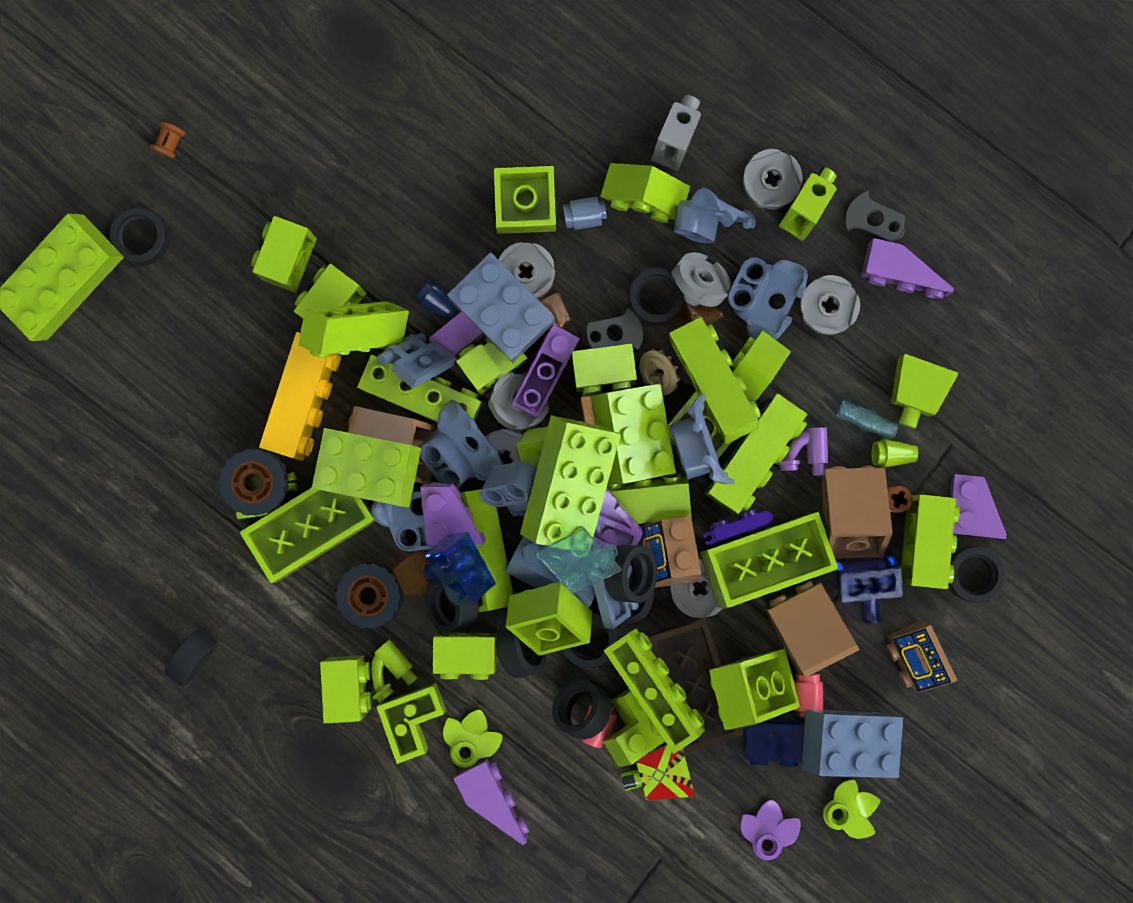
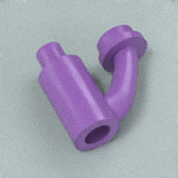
M806 428L798 438L795 437L783 461L777 462V465H780V471L798 470L800 460H795V457L801 448L807 445V464H812V476L824 475V464L828 463L827 428Z

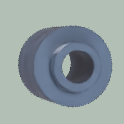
M597 196L572 200L570 204L563 205L567 229L574 227V230L601 226L602 219H607L604 201L598 202Z

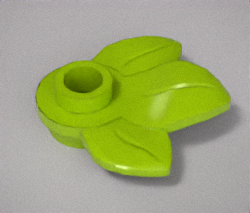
M480 709L469 713L462 723L453 718H448L444 725V740L451 747L450 756L452 761L459 767L468 768L473 766L479 758L492 756L502 742L503 735L501 733L487 731V720ZM462 747H468L471 750L469 757L461 756L460 749Z
M848 780L842 782L835 789L833 800L829 801L823 809V819L830 828L835 830L843 829L851 838H867L875 834L874 827L867 818L877 809L881 800L869 792H858L856 781ZM835 809L842 810V816L839 819H834L832 816Z

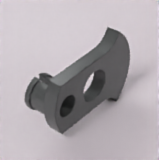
M869 191L857 196L849 205L846 213V226L848 232L853 229H861L885 241L894 242L904 236L905 215L874 202L869 197ZM873 212H880L884 216L883 223L876 227L869 225L867 222L868 216ZM898 224L899 230L891 232L890 229Z
M627 308L620 317L587 323L581 342L587 349L632 344L633 350L636 352L642 344L643 329L638 317ZM609 326H616L620 329L621 338L619 341H612L608 338L607 328ZM590 335L596 338V342L591 340Z

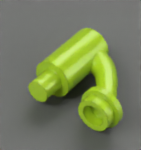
M390 639L374 653L371 673L376 694L372 698L374 700L377 699L381 703L393 692L390 688V683L386 686L384 685V666L387 667L397 680L401 677L408 686L417 677L410 670L413 665Z

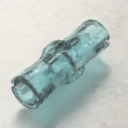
M846 400L841 403L837 412V418L860 427V430L863 432L870 431L888 440H893L898 430L899 423L877 415L876 411L872 409L860 408Z

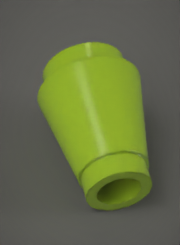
M881 439L880 442L875 441L872 445V462L881 468L916 463L918 448L916 445Z

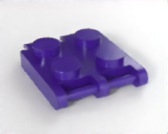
M751 510L740 514L736 522L729 524L727 520L712 524L710 526L711 529H709L710 532L703 535L702 543H705L704 549L707 550L767 529L773 519L772 513L764 511L757 514L756 510Z

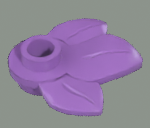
M773 799L768 800L760 807L756 817L744 814L741 819L743 836L752 842L754 853L763 860L777 858L782 851V847L789 846L796 841L801 827L799 818L783 819V814ZM766 839L772 841V846L769 849L762 848V842Z

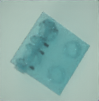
M585 528L535 552V555L572 594L622 571V568L615 562V557L618 555L617 548L614 545L609 546L608 544L601 547Z

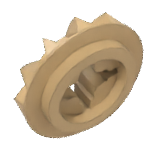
M654 349L644 353L639 364L640 374L644 383L647 386L660 384L662 395H668L678 388L677 382L681 377L676 373V370L679 366L673 365L672 356H666L663 350L656 351ZM658 369H662L664 374L659 372L656 373L655 371Z

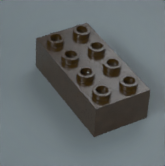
M703 617L648 634L647 637L652 644L653 654L656 658H661L669 669L668 676L674 684L677 683L682 687L687 696L685 701L691 710L695 709L698 711L704 721L703 727L705 731L699 738L683 748L684 752L689 753L742 736L741 727L725 730L723 722L719 717V706L715 691L711 687L709 670L720 667L721 664L707 620Z

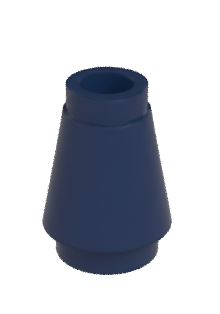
M429 279L415 297L421 302L419 305L444 318L446 317L449 321L459 310L449 300L448 293L438 281L434 283Z

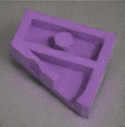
M953 474L950 498H956V505L960 507L959 520L957 523H954L953 534L1006 539L1007 534L985 477Z
M453 483L424 484L420 487L427 546L483 545L486 542L484 533H480L471 519L473 515L468 507L462 503L460 494Z
M606 488L592 543L610 551L621 544L637 545L643 535L642 528L609 489Z

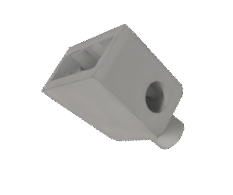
M685 95L681 104L678 102L673 103L658 137L651 161L678 172L701 117V113L697 111L700 104L697 98Z

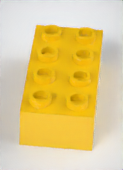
M296 332L259 448L294 459L304 460L305 455L309 456L312 451L314 439H311L314 427L318 428L321 423L323 411L320 410L323 399L327 400L330 395L332 383L329 382L332 371L336 372L338 370L341 355L333 353L329 354L327 358L311 355V350L299 346L301 333Z

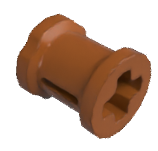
M161 121L159 125L161 127L155 144H151L149 149L174 160L176 156L174 154L180 137H184L186 132L174 125Z
M894 486L887 488L891 513H901L911 507L913 498L906 487ZM899 493L898 498L902 500V503L893 506L894 500L891 499V495Z

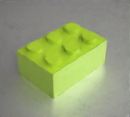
M660 384L591 396L596 425L604 426L621 434L607 485L625 484L676 473Z
M324 428L312 489L409 508L421 448Z
M911 495L913 498L912 505L906 510L899 583L911 586L948 589V584L952 583L954 579V566L950 565L951 553H955L957 547V536L953 535L954 523H957L959 520L960 507L956 505V498Z
M785 649L755 655L709 670L711 687L715 691L719 706V717L723 722L725 730L758 724L800 707Z

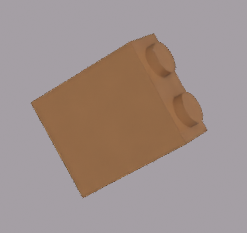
M354 406L348 423V433L409 444L419 448L438 428V426L416 419ZM420 457L415 482L430 484L432 472Z
M835 466L825 469L821 482L822 523L834 557L883 558L893 534L885 468L863 466L846 469L843 466Z
M811 580L795 587L797 592L788 597L785 594H781L768 601L770 606L764 609L796 672L805 678L859 650L822 584L818 582L813 584Z

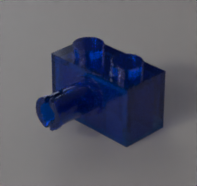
M468 532L447 535L425 554L430 563L424 567V577L432 576L426 579L428 582L440 581L445 589L446 596L452 601L453 605L474 604L496 584Z
M895 557L837 563L839 568L836 570L837 585L843 603L861 601L863 623L872 624L871 612L875 624L882 621L879 599L903 597L901 567Z
M766 720L743 727V757L746 760H750L752 765H768V760L780 761L781 766H798V762H802L805 723Z

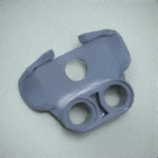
M701 188L694 194L692 200L679 201L674 232L695 242L712 244L715 242L718 222H721L725 227H729L734 222H743V227L749 229L755 228L756 219L750 211H740L718 199L711 190Z
M756 257L749 258L744 262L729 292L728 299L735 314L747 323L746 331L749 337L756 339L763 330L777 340L789 326L792 318L787 315L796 296L802 299L805 293L808 274L804 266L789 260H780L775 265H769ZM756 268L763 270V275L759 279L753 280L748 278L751 270ZM782 294L786 298L785 305L781 309L770 307L769 299L772 295ZM741 295L751 297L750 302L745 306L736 305V300Z
M703 393L693 402L687 412L692 418L670 425V431L687 480L710 473L709 479L715 482L734 484V480L728 477V473L720 468L703 416L706 398L705 393Z
M450 400L442 408L438 417L437 430L420 447L421 459L439 483H453L458 489L468 478L477 477L478 480H487L492 468L505 465L500 459L497 450L489 444L477 428L476 422L466 414L455 400ZM466 437L474 438L479 444V449L471 448L466 442Z
M514 462L492 468L480 492V497L491 506H507L513 517L518 515L525 516L529 501L528 496L532 490L537 469L526 462Z
M430 482V484H443L439 482ZM421 491L412 492L409 508L377 501L373 502L371 510L373 518L378 524L389 527L396 545L403 551L438 549L447 546H427L424 515H417L412 510V502L416 498H421ZM408 529L413 530L417 535L415 544L410 543L406 538Z

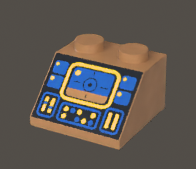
M691 516L662 519L641 526L643 535L637 545L646 546L655 557L657 581L654 588L693 583L701 576V569Z
M917 621L886 636L890 643L886 645L887 651L893 661L898 660L902 669L899 672V676L906 688L910 687L911 690L920 693L957 681L930 624Z

